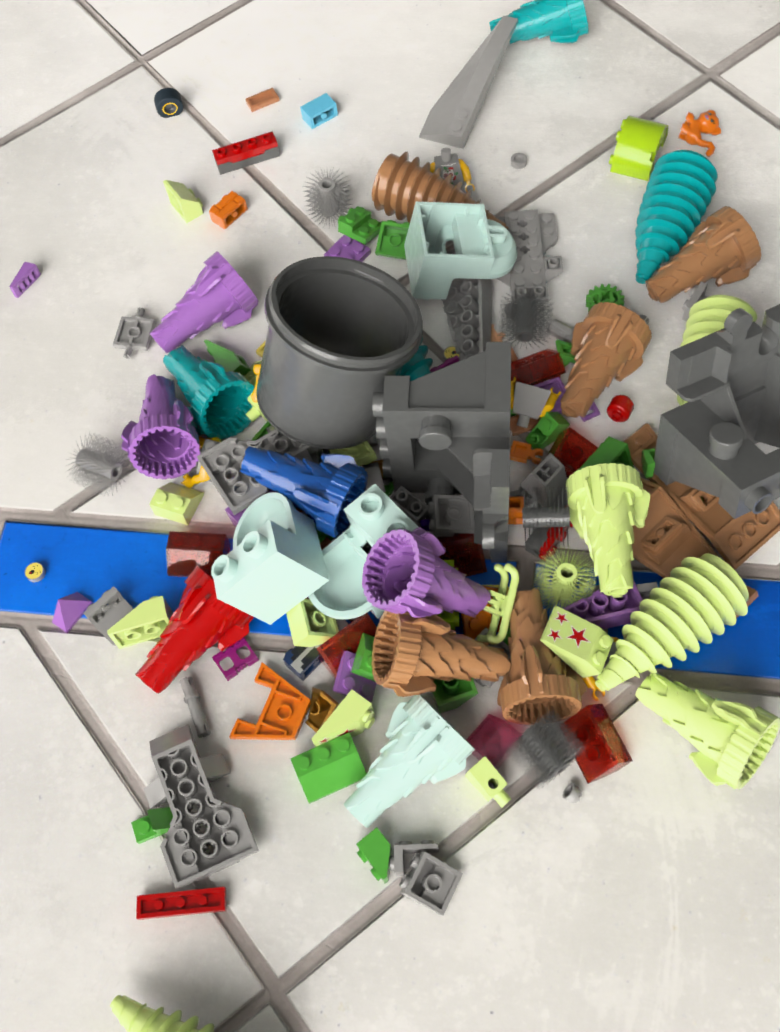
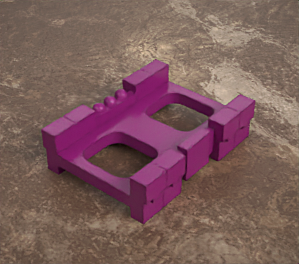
M245 638L228 647L224 652L220 651L212 657L227 681L237 676V672L246 668L247 665L250 667L259 661ZM243 646H247L251 652L245 659H241L237 654V650ZM229 657L234 665L227 671H224L220 666V661Z

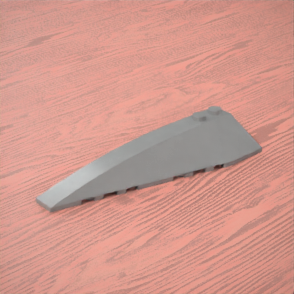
M508 16L501 18L432 107L419 138L464 149L518 23L517 18Z
M455 249L447 252V254H455ZM456 278L451 283L447 298L441 300L444 304V312L447 314L451 336L456 345L455 350L459 354V361L485 351L486 342H491L492 288L491 279Z

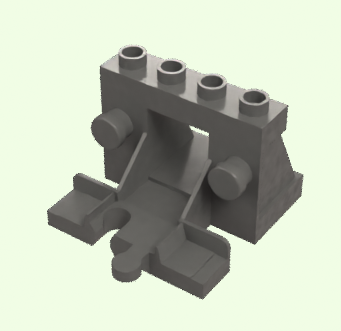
M780 304L765 311L762 328L753 322V317L748 312L739 308L728 315L723 329L670 351L666 385L688 403L661 414L654 457V473L666 485L679 482L719 497L718 504L734 519L751 511L754 514H759L766 510L773 500L780 497ZM761 442L778 447L779 449L765 454L755 444Z
M486 342L485 351L413 381H410V376H385L384 392H374L372 403L373 417H377L376 436L377 439H380L379 449L380 459H383V478L393 479L394 493L401 486L410 493H425L426 505L432 501L434 494H462L473 506L475 520L474 543L482 544V549H490L491 563H507L510 491L511 342Z

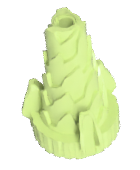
M603 463L588 466L571 474L565 483L570 522L580 538L585 539V543L588 544L590 557L594 563L595 576L599 577L600 592L613 596V598L623 597V595L628 593V589L633 588L634 585L631 561H634L632 544L634 543L633 525L637 528L645 526L650 493L643 489L640 473L629 465Z
M650 673L635 694L645 706L661 716L664 723L677 730L680 735L690 741L700 751L692 752L689 758L693 760L696 767L716 786L727 784L734 789L743 788L766 758L780 728V718L762 707L757 706L753 709L742 703L723 701L717 697L714 699L697 688L694 691L682 683L672 682L658 673Z

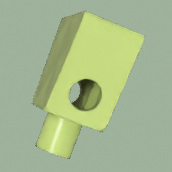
M485 756L466 773L465 777L488 802L494 798L503 807L511 800L510 796L503 789L507 782ZM488 782L493 783L495 789H491L488 786Z

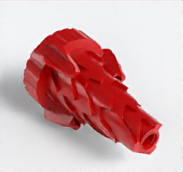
M199 566L184 581L187 586L183 592L179 607L172 614L167 627L160 635L161 639L148 653L147 661L135 674L143 683L158 694L165 690L182 670L186 671L193 661L200 658L208 648H211L218 642V649L223 651L250 632L249 623L254 617L217 599L214 578Z

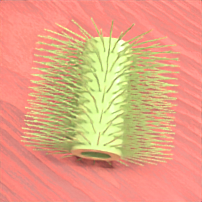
M565 547L560 559L558 555L556 559L553 558L554 561L549 560L548 562L546 559L545 569L542 567L539 573H535L537 577L534 579H541V581L537 585H533L542 587H538V589H543L544 596L547 599L550 598L547 604L552 600V604L557 606L560 600L561 608L565 602L566 605L567 603L570 605V602L572 604L582 599L584 595L587 597L586 595L594 589L592 587L596 586L592 585L596 584L594 582L590 585L586 582H591L596 578L588 577L591 576L589 574L593 573L588 572L591 571L588 568L585 570L582 565L579 566L582 562L578 565L575 564L577 563V560H574L575 552L571 562H568L569 547L564 563L561 559L565 554Z

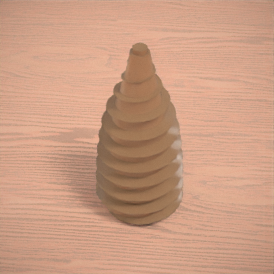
M404 152L400 157L395 154H389L381 164L372 188V201L376 210L384 209L387 216L395 214L396 218L400 221L407 217L408 223L411 221L416 201L480 204L481 199L476 202L471 198L472 189L466 194L461 190L462 181L456 186L451 184V174L445 179L441 178V168L432 173L430 172V162H427L423 167L419 166V157H415L410 162L408 152ZM485 209L487 219L494 220L503 225L507 230L509 229L504 222Z

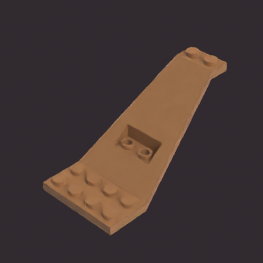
M648 423L641 426L623 441L628 444L633 465L643 475L641 464L642 450L655 448L656 451L658 437ZM655 473L653 477L647 478L650 482L660 485L683 514L708 537L725 562L734 570L780 531V510L773 501L766 510L759 514H754L751 511L734 519L718 504L719 497L679 482L666 485Z
M641 478L643 489L650 493V503L645 526L637 528L633 525V558L662 578L670 577L672 569L680 567L682 560L686 557L700 558L705 553L719 557L660 485ZM746 586L749 593V599L746 602L748 607L758 597V592Z

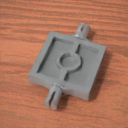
M139 307L136 316H121L113 346L118 349H126L123 355L126 359L131 358L133 350L148 351L152 338L150 332L155 328L156 322L154 319L143 317L144 308L140 309Z

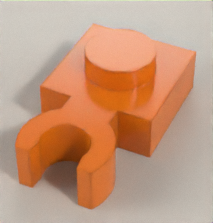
M513 440L510 449V460L527 464V460H531L534 464L538 465L541 459L535 456H543L544 451L539 448L532 450L531 444Z

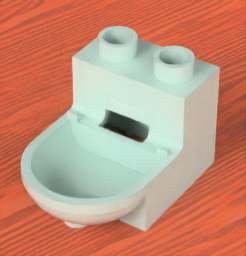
M416 201L404 244L411 293L414 299H446L451 283L456 278L495 279L511 271L517 259L515 240L503 225L494 220L487 219L484 204ZM453 240L455 254H447L445 248L447 241Z
M373 484L344 508L351 524L350 527L322 550L329 581L308 597L321 613L331 618L353 619L369 611L377 619L383 615L385 610L372 606V603H369L364 595L362 576L368 554L362 547L367 542L372 547L379 538L392 530L407 529L413 531L418 527L376 484Z
M276 492L262 495L245 510L235 529L233 550L227 555L218 557L211 570L217 599L270 625L329 581L314 520L297 511L288 498Z

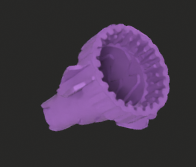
M216 251L203 262L205 267L199 273L194 285L175 304L176 307L162 318V323L150 332L153 339L166 353L175 350L188 338L192 340L201 331L210 328L222 320V326L225 329L249 320L252 315V309L258 305L259 301L254 293L219 252Z
M155 374L148 377L145 400H143L139 422H128L121 435L123 439L122 450L128 452V458H130L134 468L138 469L140 473L145 474V476L153 477L154 479H173L188 473L196 466V462H198L197 456L200 455L199 435L196 432V428L191 425L193 415L183 402L176 398L174 380L171 381Z
M418 527L413 531L398 529L384 534L372 546L363 567L362 588L364 589L367 601L376 608L394 614H403L408 611L412 617L421 618L440 614L443 611L450 613L457 611L476 618V615L490 601L491 594L485 587L465 577L466 574L456 570L439 558V556L446 552V548L443 547L442 543L432 533Z

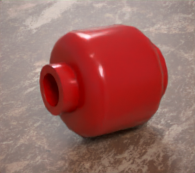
M616 395L607 407V414L615 422H625L629 419L634 409V404L628 396Z

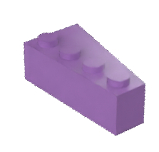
M634 582L633 588L628 589V593L623 595V597L613 598V596L605 595L604 592L598 590L592 596L586 599L582 598L563 609L604 630L631 623L630 615L634 611H640L639 606L642 597Z

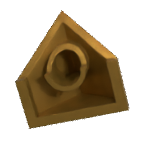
M312 687L311 705L308 719L305 723L317 733L338 707L339 703L325 691Z

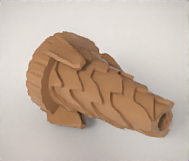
M724 206L710 215L706 221L697 226L681 251L669 263L658 269L656 275L645 281L650 298L664 303L682 291L686 293L696 285H699L701 281L706 283L710 279L716 278L715 284L719 287L723 284H730L747 278L750 269L761 260V248L751 226L739 212L729 206Z
M600 302L591 307L583 322L576 323L570 351L573 356H576L574 359L576 363L570 371L568 382L564 387L566 391L560 401L563 415L573 418L578 416L584 418L594 400L598 399L605 387L609 388L614 378L621 382L642 365V355L652 339V333L649 326L637 313L616 303Z
M536 588L516 593L510 618L511 637H508L510 652L508 661L511 663L509 672L502 679L497 697V704L501 706L503 718L516 724L534 725L536 721L537 723L540 722L541 718L546 719L548 716L551 718L553 712L556 715V722H559L560 718L562 720L568 719L581 710L583 706L581 696L586 692V686L582 677L568 664L561 662V658L540 641L548 622L546 608L543 609L540 592Z
M384 611L378 623L373 642L372 673L374 680L384 688L393 689L396 695L400 697L434 692L436 690V685L433 682L434 679L471 681V678L496 682L499 681L500 676L503 677L509 672L511 663L508 661V656L504 649L488 646L489 643L476 641L469 636L456 634L455 630L450 629V624L436 614L414 618L408 611L403 614Z

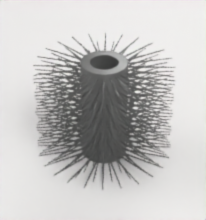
M525 295V297L522 296V298L518 299V302L515 299L514 303L517 304L512 306L513 304L511 300L508 301L510 299L508 298L507 302L509 304H500V307L506 305L505 308L500 310L505 311V313L500 316L509 321L501 325L502 328H507L504 330L510 333L497 330V332L502 331V333L507 334H498L497 336H503V339H506L504 336H512L509 338L511 340L514 338L513 342L517 339L519 340L518 343L522 341L525 344L531 340L535 344L534 339L538 342L540 339H537L535 335H540V337L547 335L545 337H548V335L552 334H546L547 331L551 330L547 326L551 325L548 321H551L552 318L548 320V317L553 316V313L548 314L547 312L553 309H547V307L552 306V304L546 303V300H543L545 303L541 302V298L536 301L537 297L530 298ZM543 304H548V305H549V306H544L545 309H544L543 307H541V306H543Z
M563 487L562 507H559V492L558 507H555V501L554 507H546L545 488V507H542L541 494V507H538L537 500V507L534 508L532 488L533 507L529 508L528 488V508H525L524 490L522 517L525 531V548L526 528H529L530 546V528H533L534 542V528H537L538 533V528L546 527L547 545V527H550V537L551 527H554V531L555 527H559L560 547V527H563L564 545V527H567V540L568 527H570L567 487L566 507H563ZM542 529V548H543V529Z
M556 717L550 721L544 718L538 723L536 721L534 725H531L524 733H521L523 735L520 736V740H516V747L518 749L515 753L517 751L520 752L517 754L516 761L520 760L519 755L522 753L524 755L522 759L529 763L527 767L535 769L533 774L540 777L538 782L541 785L557 775L560 776V773L570 766V763L574 762L573 760L575 757L577 758L576 754L579 751L575 746L571 750L570 748L573 743L571 741L569 743L566 739L568 735L563 736L561 732H558L557 727L550 723L555 721Z

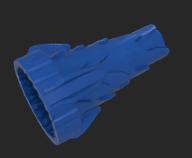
M249 446L245 450L240 470L241 473L254 478L261 485L284 495L292 502L294 507L304 511L308 517L314 520L318 531L335 539L350 526L344 508L366 491L368 483L367 472L356 464L354 457L341 454L323 453L321 455L323 463L317 464L306 458L301 460L287 453L282 455L271 450Z

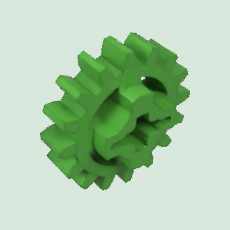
M601 284L600 288L595 285L594 290L590 289L589 294L586 295V307H589L588 312L593 305L600 302L616 303L617 305L624 306L625 301L624 295H621L622 291H616V286L610 288V284L607 287Z

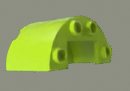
M628 116L627 119H623L621 124L622 130H618L616 135V148L614 155L611 154L609 160L611 165L610 172L649 181L657 152L660 146L663 147L667 138L668 125Z

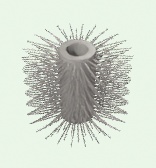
M327 172V178L325 176L319 182L316 180V183H309L315 186L311 188L312 186H302L310 188V190L302 192L310 193L303 196L310 197L306 201L311 202V204L306 206L312 208L306 211H314L311 214H316L317 211L318 214L313 217L321 215L317 220L321 219L323 215L324 217L326 216V220L329 219L330 229V217L332 222L333 218L338 219L334 215L338 216L341 211L348 213L343 210L350 209L345 206L352 204L346 202L353 199L346 197L353 194L346 193L351 189H345V187L350 185H345L342 188V182H339L342 179L335 181L337 179L335 178L332 180L330 174V178H328Z
M95 436L90 447L87 441L85 448L84 440L83 448L81 450L80 448L78 449L77 455L73 454L77 456L74 458L76 461L73 463L78 465L77 473L82 471L81 475L77 477L78 479L83 478L84 482L88 481L89 484L91 482L95 487L97 485L98 489H105V494H108L107 489H109V485L112 490V481L114 487L116 479L118 480L121 476L120 474H123L121 472L125 466L121 465L123 461L121 462L120 459H123L125 456H122L121 451H117L120 449L118 448L119 446L116 447V443H114L112 448V443L108 440L110 445L106 447L107 445L103 444L105 442L99 444L100 441Z

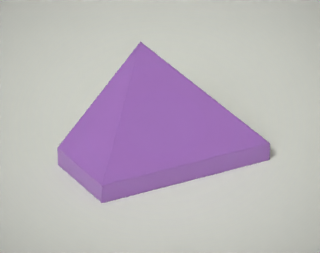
M78 592L58 599L52 623L68 633L93 602Z

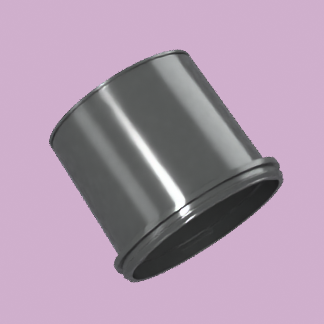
M332 256L313 257L295 262L277 275L266 294L264 307L269 326L256 389L257 402L268 422L279 432L296 442L322 449L354 447L366 442L376 434L377 417H373V393L384 392L385 376H400L404 364L415 355L420 346L423 335L421 312L416 300L404 285L388 273L367 263Z

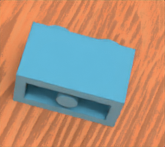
M327 93L300 107L302 119L311 129L338 116L336 102Z

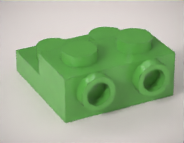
M363 207L350 208L347 215H341L338 219V232L365 245L380 232L381 222L372 219L371 212Z
M393 220L382 221L375 254L377 256L406 260L404 244L410 223L404 222L400 224Z

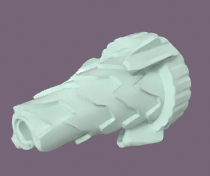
M414 695L408 702H401L397 706L385 734L390 739L389 742L380 750L382 754L371 764L368 773L356 785L358 789L344 803V806L366 828L371 826L387 808L391 807L403 796L405 798L408 797L421 783L425 784L430 780L435 784L461 772L466 767V758L475 750L421 695Z

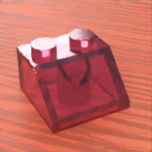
M489 714L466 740L475 748L471 753L480 761L485 756L495 769L498 770L511 755L509 754V747L511 745L514 747L513 744H516V740H520L518 737L522 736V734L505 720Z

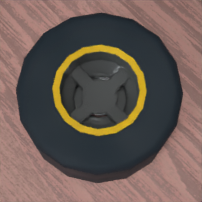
M163 88L154 96L155 107L161 117L177 116L183 111L184 106L181 95L176 89Z

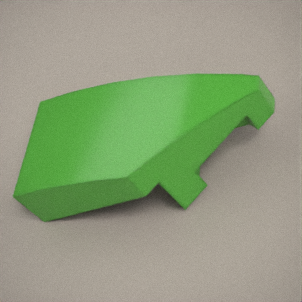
M655 448L642 450L641 464L646 478L653 477Z

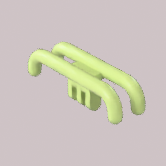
M509 563L505 564V566L501 564L494 565V570L500 574L501 581L498 592L488 590L493 599L487 602L491 607L485 606L483 610L491 613L492 618L488 633L486 635H478L477 641L499 644L506 637L519 584L518 570ZM508 572H509V573L511 574V582H510V586H509L508 595L505 596V595H506V591H507V587H508V582H509V575H508ZM500 617H502L499 632L496 635Z

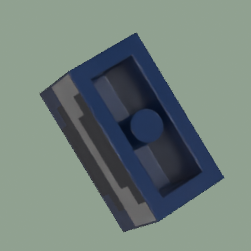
M327 643L313 647L295 646L286 652L283 661L286 667L304 681L326 659L331 651Z

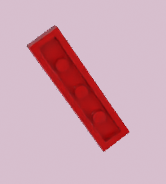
M226 887L138 895L136 919L145 920L227 911Z

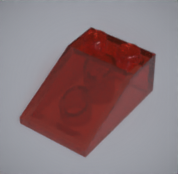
M569 427L559 433L548 454L551 453L564 465L566 477L569 478L571 474H574L587 461L589 456L598 447Z

